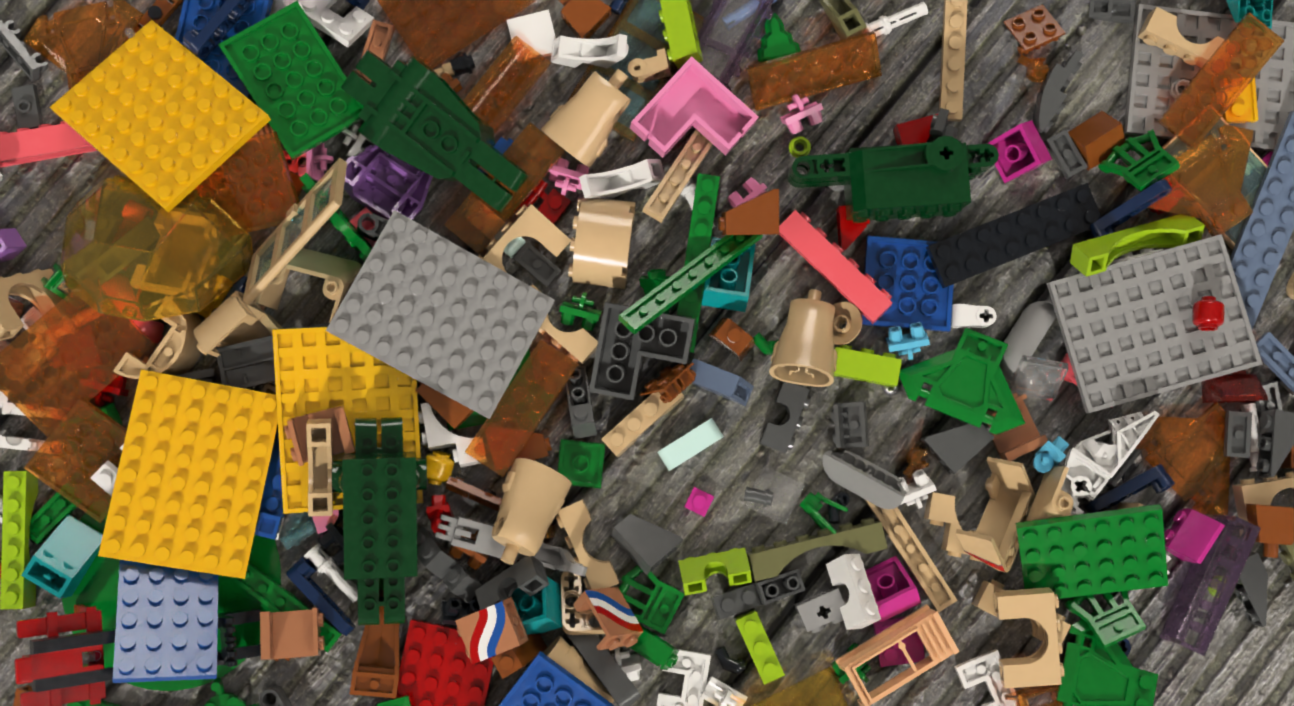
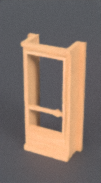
M926 604L835 661L838 667L846 672L859 696L857 700L859 705L870 706L960 651L938 611L930 609ZM917 631L929 656L914 664L905 649V644L901 640ZM898 643L899 649L903 651L911 667L868 693L855 668Z

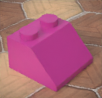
M1032 120L1021 123L986 143L995 146L998 150L999 157L995 166L1004 183L1020 177L1052 160Z
M1183 508L1174 516V523L1171 528L1164 532L1165 550L1181 561L1201 564L1225 525L1193 509Z
M897 556L865 570L881 617L880 623L921 604L917 587Z

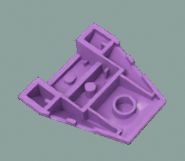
M370 145L357 156L353 155L346 160L347 168L344 189L359 204L388 220L394 210L412 220L422 210L433 176L383 151L377 145Z

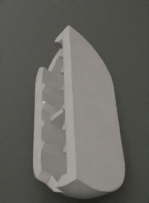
M1037 301L1028 305L1006 337L1004 343H1007L1008 347L999 366L1003 375L1010 381L1015 378L1020 368L1023 369L1055 320L1056 314L1053 303Z
M832 450L824 453L822 461L824 470L828 477L838 485L883 509H894L902 503L906 490L902 487L901 480L897 476L848 450H844L843 453H832Z

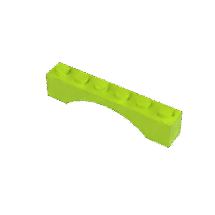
M1188 212L1103 235L1073 244L1070 263L1086 277L1105 272L1115 259L1135 250L1174 248L1202 240L1205 225Z
M4 471L0 609H26L36 606V584L21 575L30 562L29 531L32 511L38 495L39 471Z

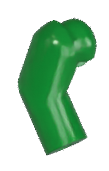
M760 332L753 337L755 345L765 355H772L773 347L779 341V339L776 341H766Z

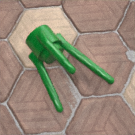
M810 492L799 506L804 509L803 511L821 529L827 528L833 534H836V530L818 513L823 506L820 502L823 501L845 512L848 511V508L824 497L819 492L816 495Z

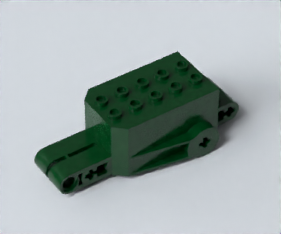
M367 50L355 67L371 79L372 82L352 70L341 86L346 93L364 106L358 115L364 120L358 129L359 132L383 151L437 179L461 182L487 204L502 213L514 195L502 186L500 182L514 192H517L529 175L494 148V129L474 114L441 76L416 57L411 55L406 63L397 60L394 66L391 67L376 54ZM480 166L483 167L486 171H488V172H489L491 175H493L495 178L493 179L490 175H488L486 172H484V171H483L481 168H479V167H480Z
M942 136L928 143L850 148L849 152L801 156L793 162L787 178L788 182L796 188L844 185L846 219L853 220V223H863L867 220H875L877 222L888 221L889 219L908 220L914 217H920L921 219L934 216L953 217L971 203L969 180L976 179V176L982 175L998 160L999 153L996 147L991 144L966 145V143H962L952 136ZM797 170H801L805 174H800Z

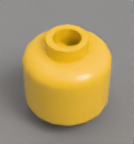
M433 451L432 454L426 456L428 483L441 485L442 482H447L448 478L452 476L454 460L450 458V454L442 451Z

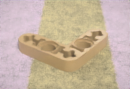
M563 572L561 575V608L564 632L568 635L605 634L601 626L595 628L589 624L590 619L595 617L593 611H580L578 613L574 606L570 607L565 603L569 597L579 598L582 594L580 575ZM569 577H573V580H575L573 582V590H569ZM570 613H574L576 623L574 628H571L570 624H568L570 623Z

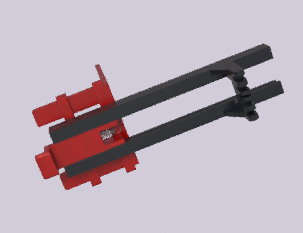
M75 604L74 613L58 615L57 611L46 612V617L16 622L18 638L47 635V638L30 640V654L23 655L22 658H17L14 661L15 683L25 684L32 682L33 691L20 694V706H62V704L90 700V705L101 704V698H106L105 681L113 680V667L104 668L103 644L115 643L116 629L102 630L101 610L96 609V606L88 607ZM253 608L218 613L221 650H217V665L237 666L238 659L261 656L260 644L234 648L236 646V642H234L236 636H233V632H236V630L232 626L260 621V609ZM86 629L84 633L59 636V633Z

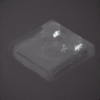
M1023 355L1009 388L1012 393L1017 392L1018 395L1026 394L1028 397L1054 401L1067 374L1068 363Z
M763 465L753 488L764 491L770 489L769 492H774L771 506L767 505L764 507V504L746 501L744 506L786 525L805 484Z

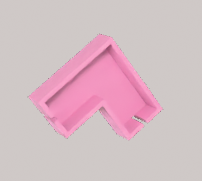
M691 57L632 120L630 129L644 142L649 139L648 145L664 158L693 126L726 156L739 142L740 138L756 123L759 117Z

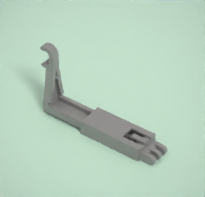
M441 515L440 519L449 521L448 525L439 523L438 528L446 530V533L436 532L435 537L447 540L450 545L501 558L505 546L492 538L494 525L458 515L457 518ZM464 527L478 531L476 541L464 538H470L472 534L470 531L463 530ZM543 542L539 551L533 556L546 568L561 572H571L580 576H585L588 567L577 563L566 548ZM518 553L515 562L526 557V555Z

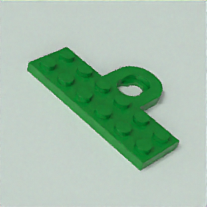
M307 173L299 178L304 183L302 189L306 194L317 183ZM324 190L315 199V201L318 200L316 205L321 211L329 203V195ZM338 208L329 218L330 222L345 236V240L352 248L361 251L359 256L365 262L373 247L359 234L346 215Z

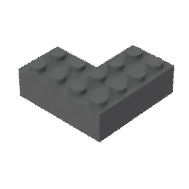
M605 302L589 392L634 400L637 396L644 356L687 364L696 318L664 312L634 335L618 320L619 314L630 306Z

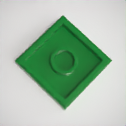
M561 439L557 472L569 479L572 486L601 488L606 444Z

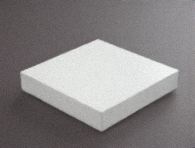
M549 9L507 20L517 64L551 55L552 44L556 36Z

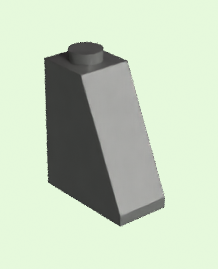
M982 422L980 428L967 423L922 437L920 441L950 474H955L995 437L989 432L991 427Z
M629 514L625 519L620 517L612 525L614 528L610 535L646 575L676 551L683 541L680 536L632 514Z

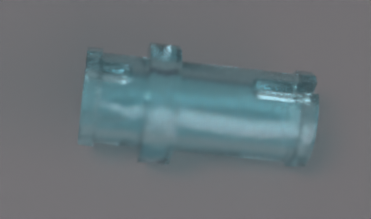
M309 519L296 529L287 531V535L281 537L280 540L283 546L289 550L294 545L297 547L301 544L302 540L317 532L316 527Z

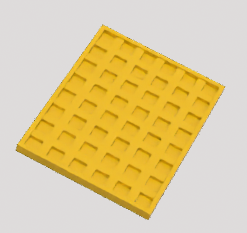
M150 20L50 106L55 114L168 213L271 120L267 113L153 20Z
M327 327L272 330L283 514L308 512V462L304 463L303 466H299L298 461L294 462L292 459L290 448L294 446L292 439H287L284 426L288 425L287 420L290 418L344 405L354 447L355 418H377V447H382L381 418L402 417L403 452H415L416 458H421L416 379L327 332ZM344 453L332 455V461L342 460ZM416 490L417 504L423 503V490ZM333 493V510L343 509V493Z
M141 369L98 556L245 579L278 426L276 394Z

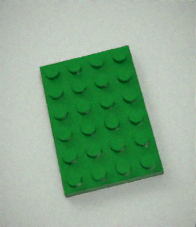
M298 1L218 44L256 105L269 115L271 119L268 122L292 160L362 120L358 115L364 106L341 88L347 77Z
M1160 504L1015 523L1024 589L1049 587L1054 594H1057L1058 599L1168 586L1163 511Z

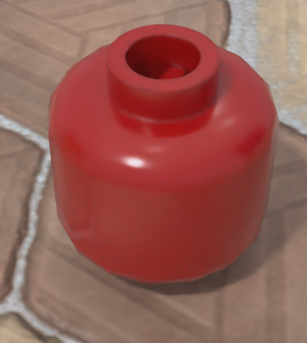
M1204 296L1200 301L1193 304L1192 322L1198 326L1199 330L1215 331L1224 324L1225 306L1222 302L1217 301L1216 297Z

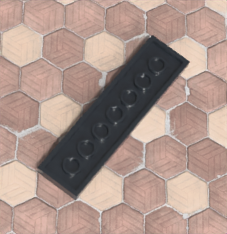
M1085 183L929 245L926 249L941 286L945 288L1090 230V226L1102 217L1088 183Z

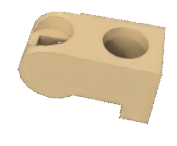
M665 48L656 50L657 56L644 60L635 58L629 62L628 71L635 82L643 83L672 76Z

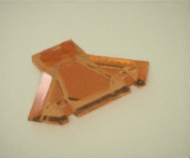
M113 0V6L108 7L106 1L55 12L53 20L50 21L47 15L39 16L23 41L67 73L70 90L128 40L144 14L125 0Z
M1223 125L1218 128L1219 137L1215 139L1210 134L1175 159L1179 162L1180 168L1164 178L1172 184V191L1147 208L1200 218L1212 237L1225 233L1254 213L1241 193L1254 130ZM1223 144L1227 146L1224 150L1221 148Z
M1213 403L1198 418L1158 417L1135 449L1141 450L1144 448L1149 453L1144 459L1152 467L1162 464L1175 482L1172 489L1184 501L1191 498L1195 502L1191 509L1202 514L1228 515L1230 457L1223 456L1225 410L1218 403ZM1153 439L1159 443L1156 447L1151 443ZM1202 489L1206 494L1201 496L1198 491Z

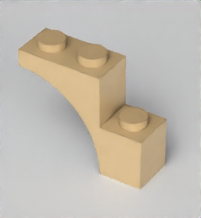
M935 492L929 493L924 518L930 519V524L943 526L944 522H946L941 549L947 550V555L961 558V554L967 553L964 551L956 535V530H962L956 516L955 496ZM970 555V560L980 561Z

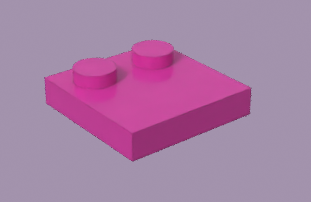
M906 616L890 618L882 623L880 621L873 623L874 634L877 635ZM917 631L901 640L905 644V649L913 663L925 658L923 642ZM898 643L878 654L880 667L909 664L903 651L899 649Z

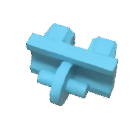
M921 322L911 323L909 325L910 333L903 335L900 326L889 327L886 343L889 352L898 351V356L907 354L908 360H913V353L921 352L920 347L930 345L929 337L926 330L924 331Z
M1060 436L1052 443L1048 440L1034 454V468L1041 473L1049 472L1066 457L1063 452L1069 444Z

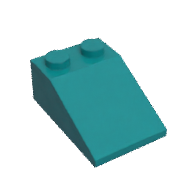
M712 237L711 246L722 238ZM756 244L752 245L705 281L701 305L740 312L746 311Z
M547 577L549 585L532 596H529L520 588H517L511 595L527 635L545 633L562 627L560 585Z

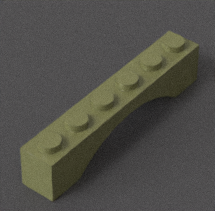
M819 0L843 45L863 35L867 26L859 11L850 0Z
M874 517L860 520L861 524L852 525V523H845L839 525L836 534H833L826 528L818 530L817 535L801 534L795 536L793 541L787 542L786 539L774 541L773 546L757 545L751 547L752 551L747 552L753 579L756 582L776 577L795 557L817 547L829 545L845 546L865 554L888 549L882 523L879 520H874Z

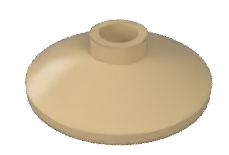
M838 302L833 304L835 307L833 341L834 345H845L858 336L862 328L863 319L860 310L855 305L849 302ZM847 323L846 327L842 329L843 324Z

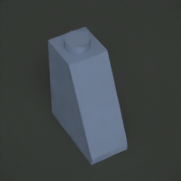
M693 358L692 362L694 365L689 369L696 373V377L692 384L746 406L754 388L752 384L736 374Z

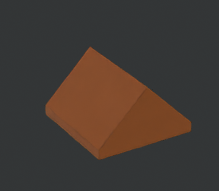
M1100 111L1068 132L1087 164L1088 171L1099 165L1103 160H1106L1111 154L1112 148L1125 143L1122 123L1103 111Z

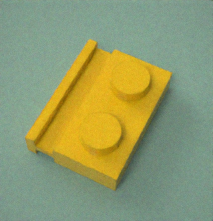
M1255 77L1221 79L1219 86L1223 119L1228 124L1257 122L1258 108Z

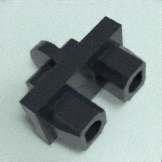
M330 523L326 526L327 531L323 532L317 541L324 549L332 543L339 547L331 555L332 559L339 566L344 563V536Z
M458 598L442 601L440 605L442 611L441 624L455 625V630H457L456 620L480 610L478 600H472L470 603H461V600Z

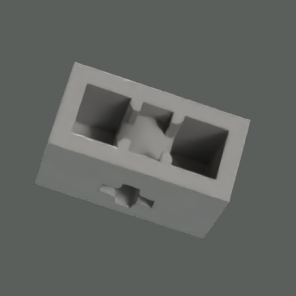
M836 586L794 604L807 632L812 631V633L823 630L825 628L824 625L829 622L836 624L843 621L840 607L844 606L845 602ZM820 606L828 608L825 610L824 616L817 614L820 611Z

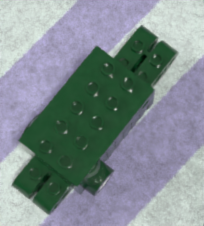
M402 417L381 418L382 447H377V418H355L356 453H344L342 460L332 461V493H343L344 580L357 579L358 626L379 625V606H384V624L405 623V577L418 576L416 490H427L426 458H416L415 452H403ZM379 578L384 579V597H379Z

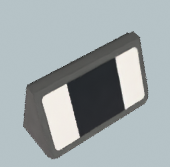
M1134 449L1115 475L1106 483L1109 489L1112 490L1122 485L1143 459L1140 449Z

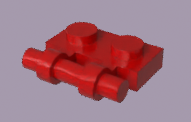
M541 179L537 186L534 185L532 187L531 194L525 202L522 201L519 207L521 208L524 204L527 207L530 204L533 205L540 198L543 200V203L537 210L555 225L572 202L554 188L549 195L546 194L544 190L548 183Z

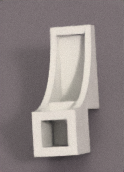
M618 34L602 39H581L561 35L553 41L551 62L573 68L582 63L609 68L626 57L629 49L627 35Z
M646 159L612 171L584 174L579 179L584 198H614L632 189H648L662 181L665 174L660 159Z
M429 403L421 404L422 410L418 411L420 424L425 426V432L422 433L424 446L428 445L430 451L456 446L457 449H452L455 463L459 462L461 468L487 463L482 437L466 438L453 434L438 422Z

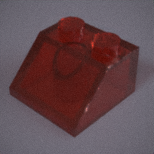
M1246 370L1201 382L1203 403H1236L1268 400L1267 394L1256 374H1246Z

